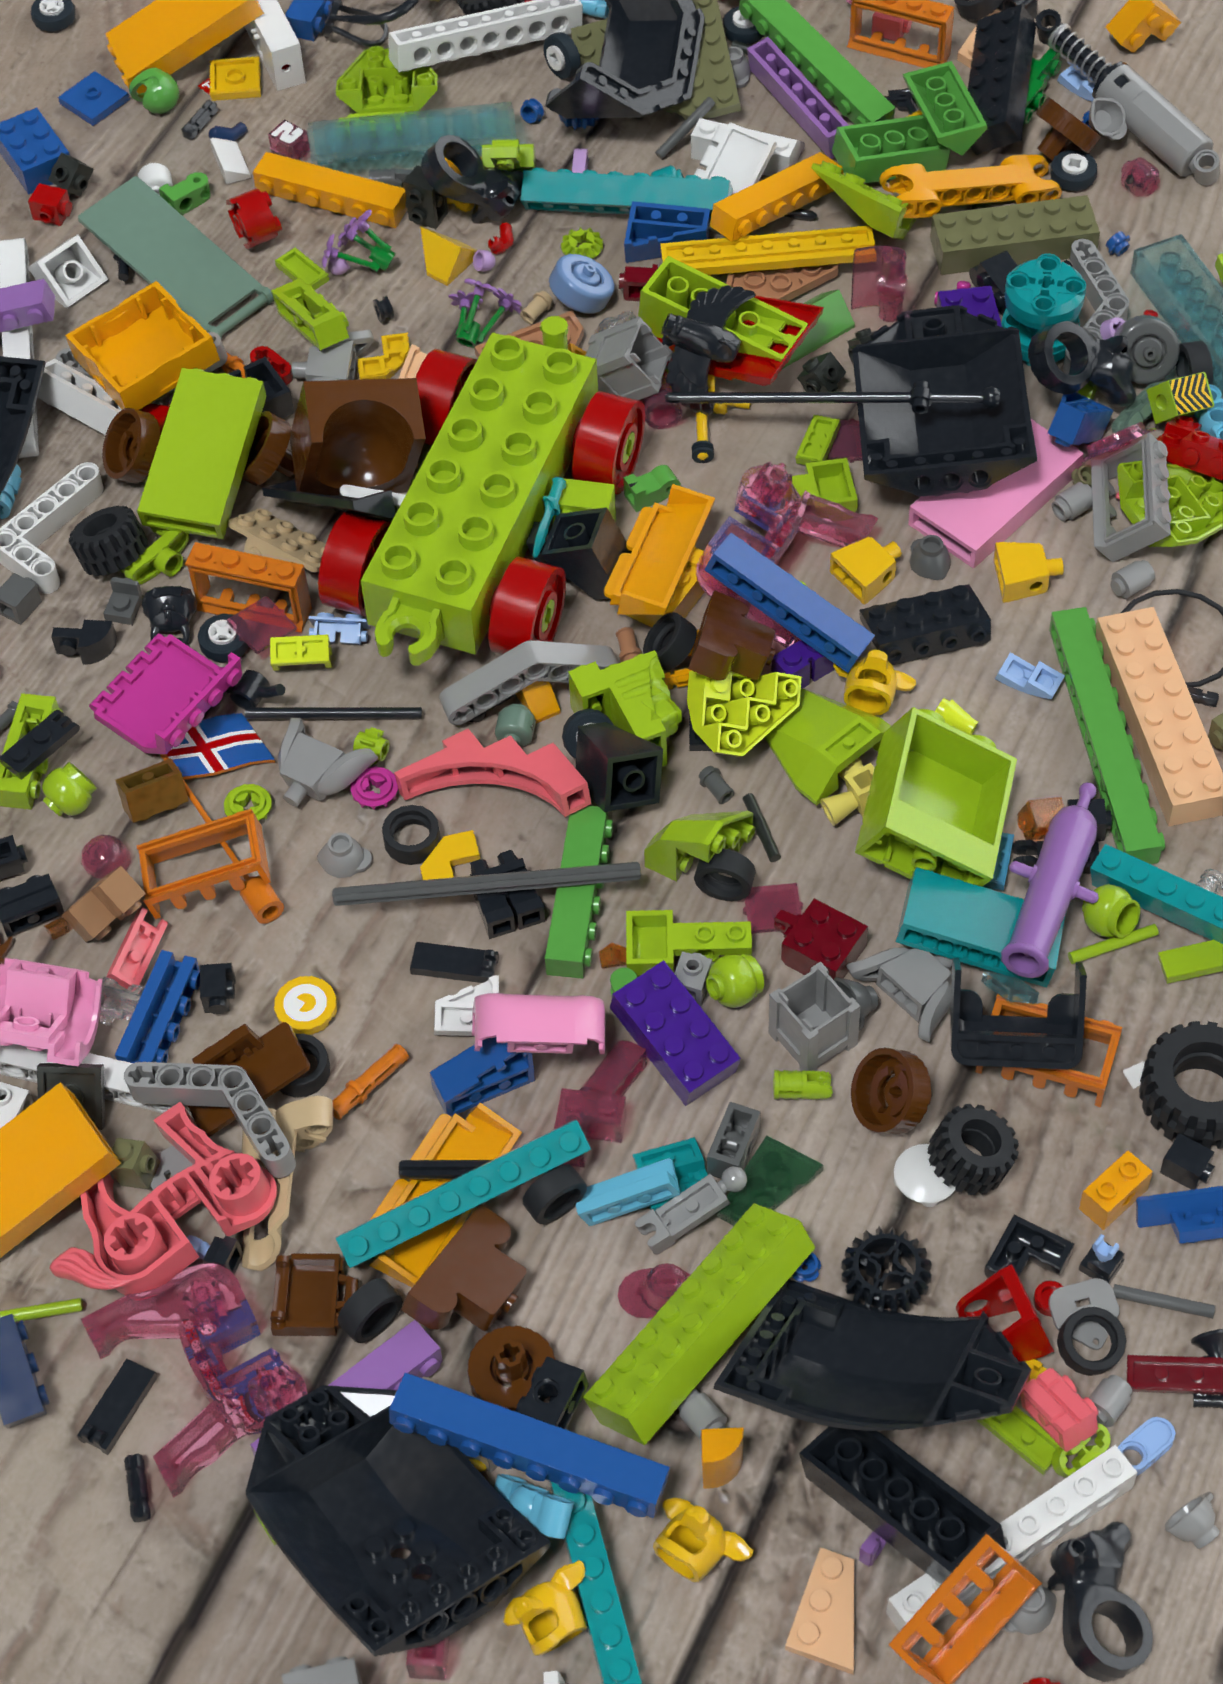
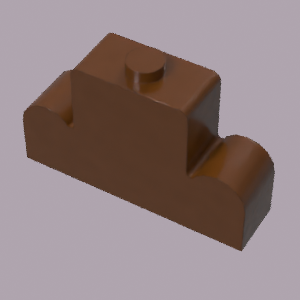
M714 590L702 618L688 669L714 680H725L730 670L750 679L758 680L764 666H769L774 657L776 649L771 647L775 630L746 618L749 608L742 601Z
M480 1204L408 1292L401 1311L423 1326L433 1330L442 1329L448 1325L453 1311H455L481 1330L487 1331L502 1311L507 1314L511 1311L519 1298L516 1293L519 1291L527 1273L525 1267L503 1253L511 1235L509 1224L503 1218Z

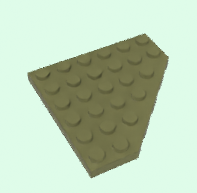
M692 0L696 9L701 8L705 16L692 96L687 101L662 110L671 114L675 112L686 120L707 97H710L716 104L702 119L707 120L741 111L718 0ZM607 19L570 28L572 39L580 54V67L586 62H592L599 66Z

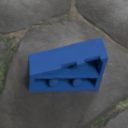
M632 201L624 241L625 263L660 258V243L709 239L711 231L710 209Z
M1077 392L1063 394L1053 416L1048 434L1056 437L1055 442L1066 447L1101 441L1114 410Z
M496 1037L482 1040L480 1051H475L474 1044L430 1072L432 1088L445 1114L453 1116L455 1113L458 1114L477 1106L480 1102L484 1103L535 1081L532 1053L507 1052V1043H497Z

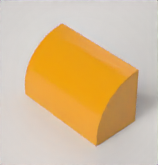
M744 1427L701 1429L703 1489L721 1487L729 1483L738 1474L743 1462Z

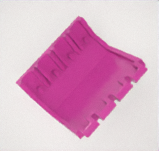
M158 633L144 647L147 653L140 651L125 667L130 674L122 670L106 687L111 694L103 690L89 704V707L94 711V717L97 721L142 752L167 754L173 747H177L182 743L185 734L192 726L196 727L199 725L204 717V713L211 706L214 707L221 701L223 693L230 686H235L242 676L240 657L231 652L228 655V664L225 667H219L173 635L169 634L165 637Z

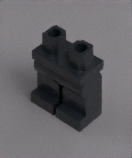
M512 850L500 853L497 856L499 865L492 868L488 867L484 859L470 863V876L527 871L523 858L518 859ZM535 889L473 894L489 939L514 932V918L519 930L545 922L544 905ZM535 912L530 918H522V916ZM506 922L502 927H493V925Z

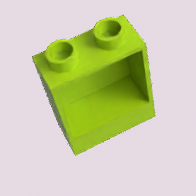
M912 707L884 732L876 760L877 765L874 769L869 790L870 795L867 798L862 820L863 825L860 828L855 853L878 864H884V867L911 879L915 868L918 867L983 887L994 876L1017 758L997 749L995 743L985 736L969 735L945 723L944 718L933 710Z

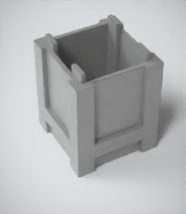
M640 317L591 335L586 356L597 359L598 391L640 400L659 392L661 387L660 380L667 362L671 360L673 352L654 336L652 329Z
M822 962L811 967L809 973L782 990L779 988L769 994L768 1033L775 1042L779 1041L798 1062L800 1070L817 1071L819 1066L845 1049L849 1051L858 1045L861 1006L853 997L849 998L828 975L829 970Z

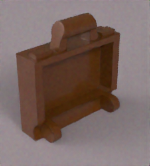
M292 1253L289 1256L277 1255L273 1309L270 1318L273 1336H337V1329H339L338 1312H340L351 1295L358 1290L359 1281L356 1278L342 1275L344 1271V1258H341L340 1254ZM340 1285H345L344 1301H339Z

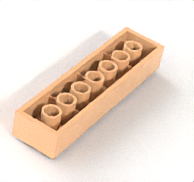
M1154 607L1097 618L1095 637L1103 645V662L1110 667V682L1112 687L1117 689L1118 702L1125 714L1126 722L1168 827L1223 816V772Z

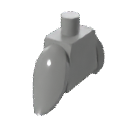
M371 330L348 332L349 338L323 350H319L316 346L310 347L307 362H293V378H306V381L354 380L357 356L364 353L374 341Z
M290 717L289 726L278 753L280 775L289 786L283 799L295 807H298L305 795L318 801L324 800L327 795L338 793L353 783L378 759V756L371 749L367 748L345 754L335 747L307 736L302 719Z
M898 947L881 951L868 958L846 965L853 978L862 981H877L876 985L919 1023L918 1037L930 1042L934 1029L950 1007V981L952 974L949 968L952 967V959L940 955L933 956L929 952L916 948L911 950Z

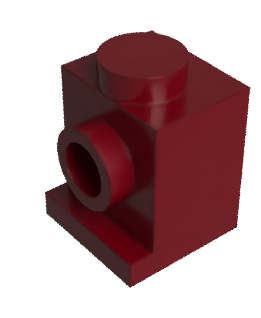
M653 264L652 268L625 267V273H620L619 289H623L624 301L640 302L641 290L658 269V264Z

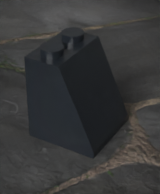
M606 507L556 515L541 555L549 564L562 568L569 580L594 600L607 598L604 595V588L619 556L622 553L631 554L632 551L626 548L627 541Z
M607 722L578 726L576 770L587 781L590 797L604 812L660 803L663 762L662 747Z

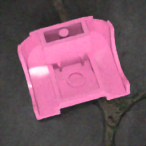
M4 958V964H0V1045H23L33 1051L47 1049V1062L79 1067L90 1052L95 1040L100 1015L103 979L93 980L89 978L88 971Z
M503 993L478 995L474 997L472 1011V1036H475V1051H480L482 1040L496 1037L497 1043H507V1052L572 1054L574 1045H586L587 1040L599 1043L600 1054L604 1055V1001L597 997L585 995L556 996Z

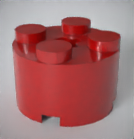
M254 188L226 201L227 205H232V209L228 210V213L239 239L245 237L247 243L243 244L246 249L278 237V232L282 231L278 217L273 216L270 206H272V202L267 191L261 192L258 188Z

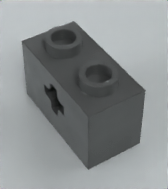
M731 1101L729 1102L707 1155L708 1175L711 1173L712 1176L721 1179L723 1172L728 1167L736 1166L743 1170L745 1169L760 1132L761 1111Z

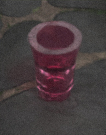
M664 370L660 380L661 387L659 392L644 398L645 422L655 429L673 427L681 420L683 413L679 403H667L665 400V395L668 392H672V386L666 382V376L668 375L666 370Z

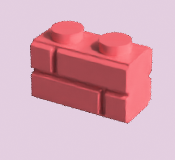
M1049 1368L1039 1374L1037 1379L1033 1378L1025 1384L1020 1394L1022 1407L1064 1451L1068 1452L1079 1445L1081 1440L1085 1441L1097 1433L1098 1410L1090 1398L1085 1397L1082 1399L1076 1393V1387L1067 1375L1061 1377L1053 1368Z

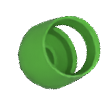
M159 68L144 70L132 80L129 86L132 98L142 102L143 107L152 113L162 114L170 111L175 107L179 98L177 82L170 74ZM141 85H145L147 87L146 92L137 93V90Z

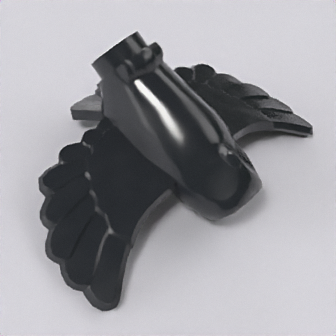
M729 285L722 286L719 289L711 288L707 292H698L696 300L690 303L691 309L688 311L686 318L671 313L667 315L661 334L664 336L662 338L663 345L668 347L675 345L672 360L667 366L669 373L666 376V382L672 386V392H708V373L712 361L720 363L734 361L740 349L741 339L724 328L730 315L741 304L755 297V292ZM681 403L683 406H688L694 412H701L705 415L713 413L711 403Z

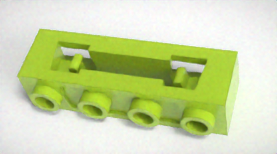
M300 278L271 290L278 314L319 350L349 338L346 329L349 323L346 315L342 311L339 312L332 302H327L321 293L315 292L311 285H307Z
M21 693L2 754L23 738L29 729L31 731L55 710L58 709L63 713L62 709H59L56 697ZM48 758L22 780L0 762V807L32 810L35 798L38 799L40 796V781L42 774L47 773Z

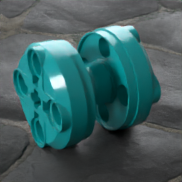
M1050 253L1042 254L1037 259L1018 265L1006 277L1004 296L1007 308L1002 317L1001 324L1003 328L1012 326L1019 329L1022 360L1029 367L1028 347L1032 337L1039 330L1063 321H1070L1080 326L1078 315L1085 300L1086 282L1081 274L1072 266L1061 262L1058 256ZM1055 339L1053 344V357L1056 362L1065 357L1066 351L1064 344Z

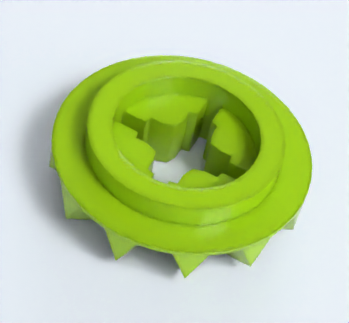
M580 227L578 231L570 229L568 235H563L561 249L564 255L579 254L593 259L601 253L603 239H601L599 232H593L591 228L582 230ZM582 241H586V243L583 242V243H582L581 245H579V247H578V243H581Z
M240 785L227 794L224 800L225 815L230 816L244 811L243 807L247 805L251 798L253 807H250V809L253 810L258 821L267 819L268 812L272 810L271 796L266 789L259 785Z

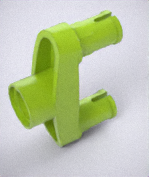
M150 527L151 531L161 537L150 545L142 555H139L140 558L120 571L124 573L126 578L138 581L139 584L149 581L161 572L169 577L176 575L183 566L181 552L188 543L189 533Z

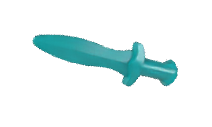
M562 477L552 478L553 484L549 496H543L545 513L535 538L534 558L542 550L553 515H560L559 500L562 490L566 488V481Z

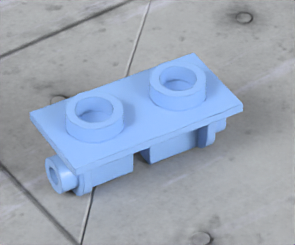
M317 613V616H309L308 618L312 625L315 626L309 629V635L328 634L330 642L335 643L336 633H341V644L361 645L362 642H367L368 631H363V629H370V625L361 615L347 614L345 618L334 617V614Z

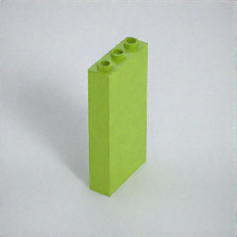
M198 368L181 369L137 509L142 525L224 539L228 527V519L231 517L266 400L263 381L252 377H234L227 373H210Z

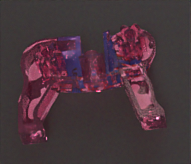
M770 461L764 465L752 467L743 474L738 485L734 508L735 512L768 532L763 537L729 516L707 544L698 560L696 577L702 589L710 597L714 590L746 604L749 608L746 618L774 629L775 635L773 640L787 648L801 639L704 570L713 553L727 536L733 533L777 565L796 533L843 548L867 538L878 518L872 514L855 513L838 503L814 496L806 490L801 497L792 484V474H787L785 470L786 465L784 463L773 465Z
M208 1263L191 1266L158 1288L141 1293L127 1294L81 1318L86 1333L100 1359L109 1356L118 1344L130 1339L181 1340L191 1371L210 1404L153 1456L157 1468L173 1498L183 1493L185 1486L197 1472L213 1464L237 1440L246 1435L261 1433L265 1417L308 1394L306 1384L301 1375L281 1360L280 1354L273 1348L264 1351L229 1371L227 1370L222 1355L260 1336L261 1333L237 1278L230 1270L223 1266Z

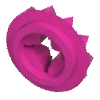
M382 767L367 768L351 783L350 787L353 800L359 802L362 808L370 806L373 810H375L376 806L383 805L387 807L389 801L396 799V793L399 790L395 775L390 770ZM370 782L376 788H380V794L370 791Z

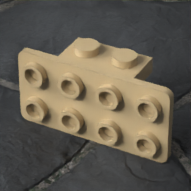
M256 509L255 511L228 519L227 526L247 537L243 552L303 564L305 569L311 572H319L326 544L317 540L315 535L300 531L291 522L272 516V513L266 509Z

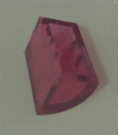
M618 1041L579 1089V1093L611 1112L647 1066L646 1049L630 1041Z

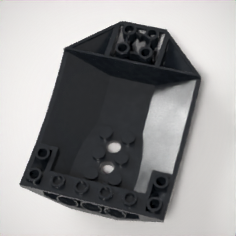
M322 1385L265 1417L246 1488V1497L270 1536L310 1588L375 1657L435 1645L493 1609L551 1547V1542L501 1496L459 1448L448 1444L443 1446L434 1444L426 1436L415 1432L411 1434L403 1433L397 1430L393 1424H390L389 1408L397 1390ZM398 1548L407 1549L411 1553L405 1559L393 1558L390 1555L392 1551ZM419 1574L430 1576L427 1580L414 1579Z

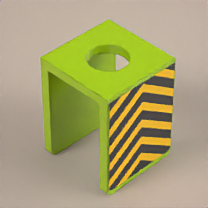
M1205 372L1167 380L1146 389L1155 424L1170 421L1180 415L1192 416L1196 411L1214 407L1213 397Z

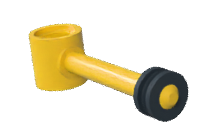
M708 374V392H715L714 376ZM696 412L697 442L692 445V459L698 463H707L714 458V446L708 441L707 415Z

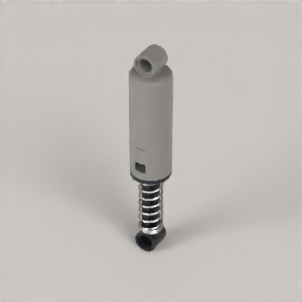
M1046 9L1037 15L1036 27L1039 41L1049 45L1055 52H1060L1062 58H1067L1068 64H1074V69L1077 71L1081 70L1082 76H1088V81L1094 83L1092 92L1094 99L1097 97L1112 98L1122 104L1126 113L1125 122L1127 129L1179 176L1186 177L1194 173V179L1197 183L1206 186L1212 185L1219 179V155L1213 151V141L1206 133L1127 63L1120 61L1113 65L1112 63L1106 64L1105 57H1098V50L1092 51L1091 44L1085 45L1084 38L1078 39L1077 32H1070L1071 27L1061 22V16L1056 10ZM1211 166L1209 169H1203L1202 167Z

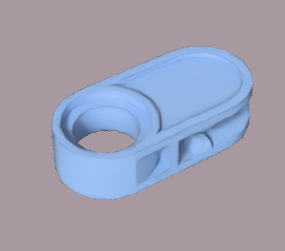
M1152 1417L1120 1443L1118 1448L1122 1453L1127 1450H1135L1141 1455V1463L1132 1465L1138 1472L1137 1476L1146 1471L1170 1450L1175 1438V1429L1171 1422L1165 1418Z

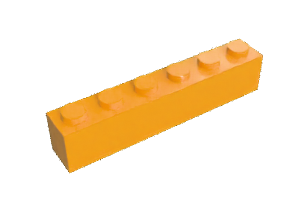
M265 152L253 170L255 188H258L261 192L267 191L269 195L358 219L365 211L371 210V215L366 221L396 229L407 212L405 206L406 194L405 189L402 187L270 152Z
M819 152L714 203L710 227L733 242L833 192L834 190L811 168L813 163L821 164L822 161H825L842 169L843 167Z

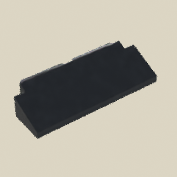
M295 479L262 488L263 496L327 510L353 511L392 520L399 507L394 505L392 490L352 499L297 491Z

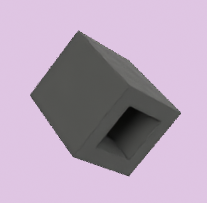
M13 573L0 587V615L20 625L42 602L38 585L29 577L24 578Z

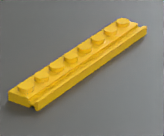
M870 226L743 236L733 242L727 238L660 243L662 263L667 256H670L707 275L876 261L877 257L873 230Z

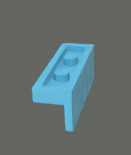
M668 1158L588 1186L582 1201L575 1203L578 1215L590 1227L681 1195L674 1163Z

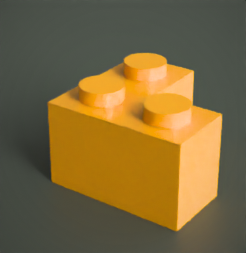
M1128 0L1105 28L1120 45L1135 53L1151 34L1165 42L1182 22L1166 4L1159 0Z

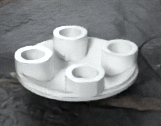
M930 1144L915 1145L905 1150L898 1157L894 1166V1183L909 1199L922 1203L926 1207H934L940 1201L951 1196L956 1187L951 1184L948 1187L943 1183L945 1179L942 1176L937 1177L934 1173L936 1167L930 1166L928 1159L931 1155L927 1153Z

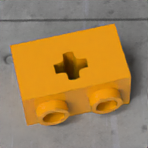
M1127 1150L1083 1190L1079 1210L1104 1231L1138 1197H1141L1148 1190L1153 1171Z

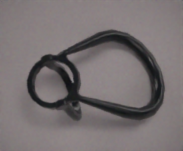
M333 0L328 21L323 27V36L330 37L331 33L334 32L362 46H381L388 37V26L386 23L407 14L417 5L419 0H406L393 10L378 15L342 5V0ZM340 10V11H342V12L349 13V14H353V15H337V14H338V11ZM339 21L362 25H380L383 29V35L379 40L369 41L334 26V23Z

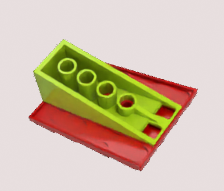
M667 256L641 290L638 317L652 329L654 336L662 343L664 336L661 334V330L669 313L686 318L688 311L691 309L690 303L696 300L698 292H707L711 288L719 289L727 284ZM755 296L744 302L730 315L724 328L741 339L739 352L733 362L720 363L712 361L708 374L731 381L734 378L761 386L771 385L784 365L790 361L795 350L803 343L806 335L816 325L818 319L823 314L824 307ZM675 345L669 346L672 352L675 351Z

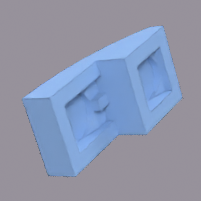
M1074 64L1059 75L1057 81L1065 88L1092 102L1094 100L1092 96L1094 83L1088 81V76H1082L1081 70H1075Z
M1010 652L995 679L1021 692L1045 699H1052L1065 675L1040 661L1035 667Z

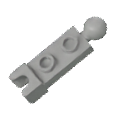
M728 1167L723 1172L719 1182H716L710 1173L683 1191L681 1195L676 1196L654 1211L652 1209L637 1219L635 1226L642 1235L656 1231L647 1244L654 1254H660L675 1244L674 1240L729 1205L730 1202L725 1193L728 1191H741L747 1183L746 1172L740 1167Z

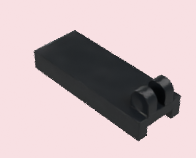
M416 942L410 972L413 975L484 983L489 980V977L495 975L499 953L494 950Z
M126 1358L77 1435L79 1441L84 1444L88 1443L100 1449L102 1453L109 1455L156 1381V1373Z

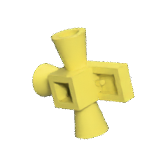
M860 757L838 773L846 782L848 792L820 799L823 811L833 826L837 825L855 809L859 811L862 817L864 815L875 768L871 763L863 766Z

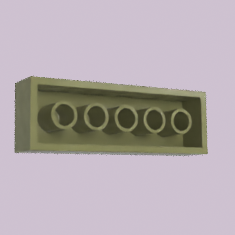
M1088 195L932 215L930 233L931 243L941 275L969 272L970 268L979 265L980 262L1006 250L1017 265L1037 259L1040 255L1046 253L1054 254L1060 260L1070 259L1071 246L1074 241L1088 239L1098 249L1100 236Z

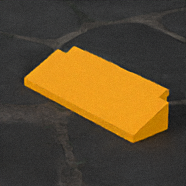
M672 484L666 506L655 502L652 508H642L626 542V548L632 552L631 554L622 553L619 556L604 588V595L611 599L610 605H619L617 615H665L715 502L714 497Z
M480 1102L470 1111L466 1119H463L456 1113L453 1116L441 1114L410 1160H493L509 1152L522 1132ZM398 1179L392 1185L371 1219L452 1179H409V1181ZM472 1209L376 1255L369 1266L413 1287L458 1232Z

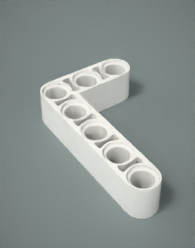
M92 462L81 463L0 528V564L12 573H16L24 578H31L36 582L38 591L42 594L55 592L60 587V579L53 559L37 547L103 493L104 487L99 468L96 464Z

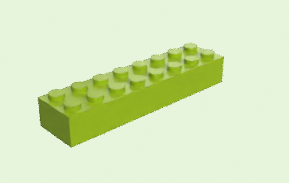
M755 1203L744 1213L740 1220L584 1395L585 1402L600 1424L643 1445L648 1443L816 1248L800 1220Z

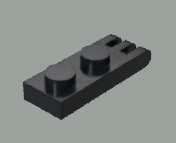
M57 709L0 756V762L22 780L77 734L80 726L72 722L68 716H64V713Z

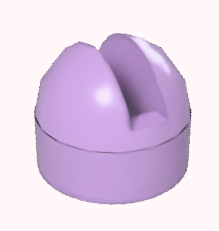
M477 250L475 252L473 266L476 271H490L495 266L496 259L491 252L487 250Z
M338 257L336 259L330 258L327 263V267L333 275H342L351 268L346 260Z

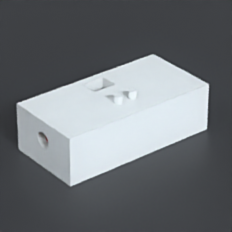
M258 0L264 14L247 24L246 31L277 91L306 83L300 43L278 1Z

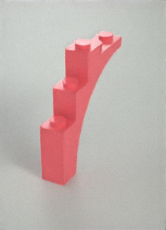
M466 729L442 740L444 749L394 772L399 793L404 800L449 786L496 784L518 788L537 795L552 804L565 817L592 804L587 781L554 742L527 755L511 735L484 748L473 733Z

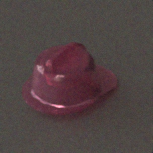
M669 1263L659 1264L654 1268L634 1271L625 1277L619 1286L618 1299L620 1306L626 1313L636 1318H653L679 1289L682 1283L687 1280L690 1274L680 1267Z

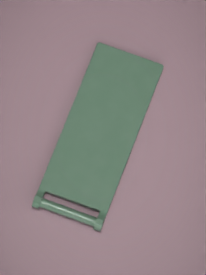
M134 176L78 215V221L144 280L149 284L157 281L176 300L182 311L192 316L207 332L217 333L221 340L223 338L222 335L263 305H269L274 301L272 292L268 287L261 285L138 176ZM254 292L259 295L218 326L211 325Z

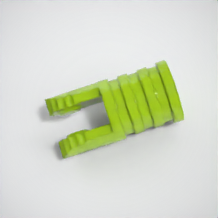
M774 1070L773 1098H830L833 1094L832 1086H830L832 1081L831 1074L826 1071Z

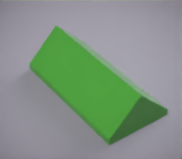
M950 61L903 74V79L937 142L963 156L987 130V124L953 62Z
M839 289L821 293L803 303L824 307L823 314L806 335L803 343L795 350L790 361L782 369L855 328L854 320Z

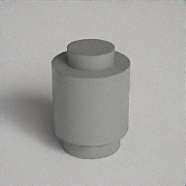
M1077 482L1057 495L1055 501L1051 503L1054 514L1061 521L1072 520L1091 508L1092 488L1088 484Z
M1146 560L1134 561L1112 574L1111 588L1117 596L1127 599L1150 586L1151 581L1155 579V572L1151 564Z
M1110 1375L1108 1378L1103 1379L1089 1397L1098 1410L1097 1423L1103 1424L1105 1427H1111L1131 1401V1386L1117 1375Z
M692 1390L677 1408L680 1412V1418L700 1440L701 1429L726 1428L727 1417L705 1393H700L698 1390Z

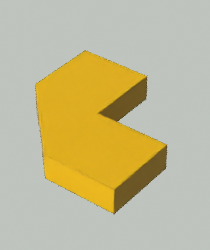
M408 332L381 336L383 356L357 359L360 380L391 379L403 367L410 350Z
M470 830L443 836L420 866L422 880L453 878L451 866L479 860L480 854L474 831Z

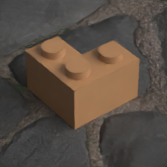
M119 866L99 880L69 907L62 916L85 942L93 938L99 941L112 930L109 924L115 918L121 921L126 916L134 913L142 905L139 899L146 893L124 868Z

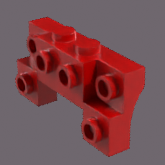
M1180 415L1167 422L1164 433L1156 438L1158 441H1162L1167 448L1166 462L1223 480V439L1200 431L1202 425L1195 423L1188 416Z

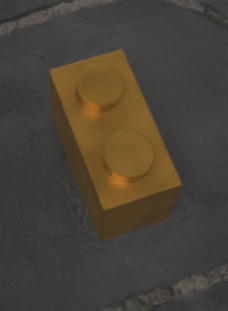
M171 758L115 780L122 807L133 823L147 820L152 815L165 810L175 809L189 801L182 773Z

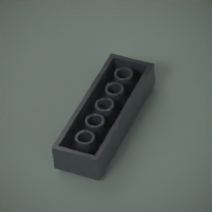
M1022 4L977 20L968 91L987 124V130L970 147L976 155L1021 141L1036 33V22Z
M828 1426L799 1452L805 1477L940 1585L986 1533L1006 1550L1001 1524L879 1431L853 1430ZM994 1554L982 1570L985 1571L999 1556ZM971 1580L970 1583L963 1589V1591L973 1582L972 1580Z

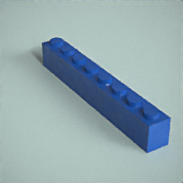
M406 1372L389 1408L390 1424H393L397 1430L403 1433L411 1434L415 1432L421 1434L434 1444L441 1446L448 1444L457 1447L463 1454L470 1457L482 1456L492 1460L500 1468H515L523 1471L533 1480H548L558 1484L561 1489L567 1492H581L590 1495L596 1502L603 1505L615 1504L625 1508L628 1513L636 1517L643 1518L648 1516L654 1519L668 1481L669 1466Z

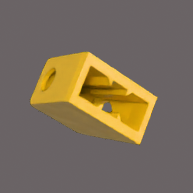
M867 537L830 554V572L865 605L894 580L896 572L895 559L899 558L902 552L897 543L893 541L882 547L875 539Z
M995 542L993 562L1003 603L1044 594L1048 590L1049 577L1063 575L1062 558L1046 559L1043 545L1040 543Z

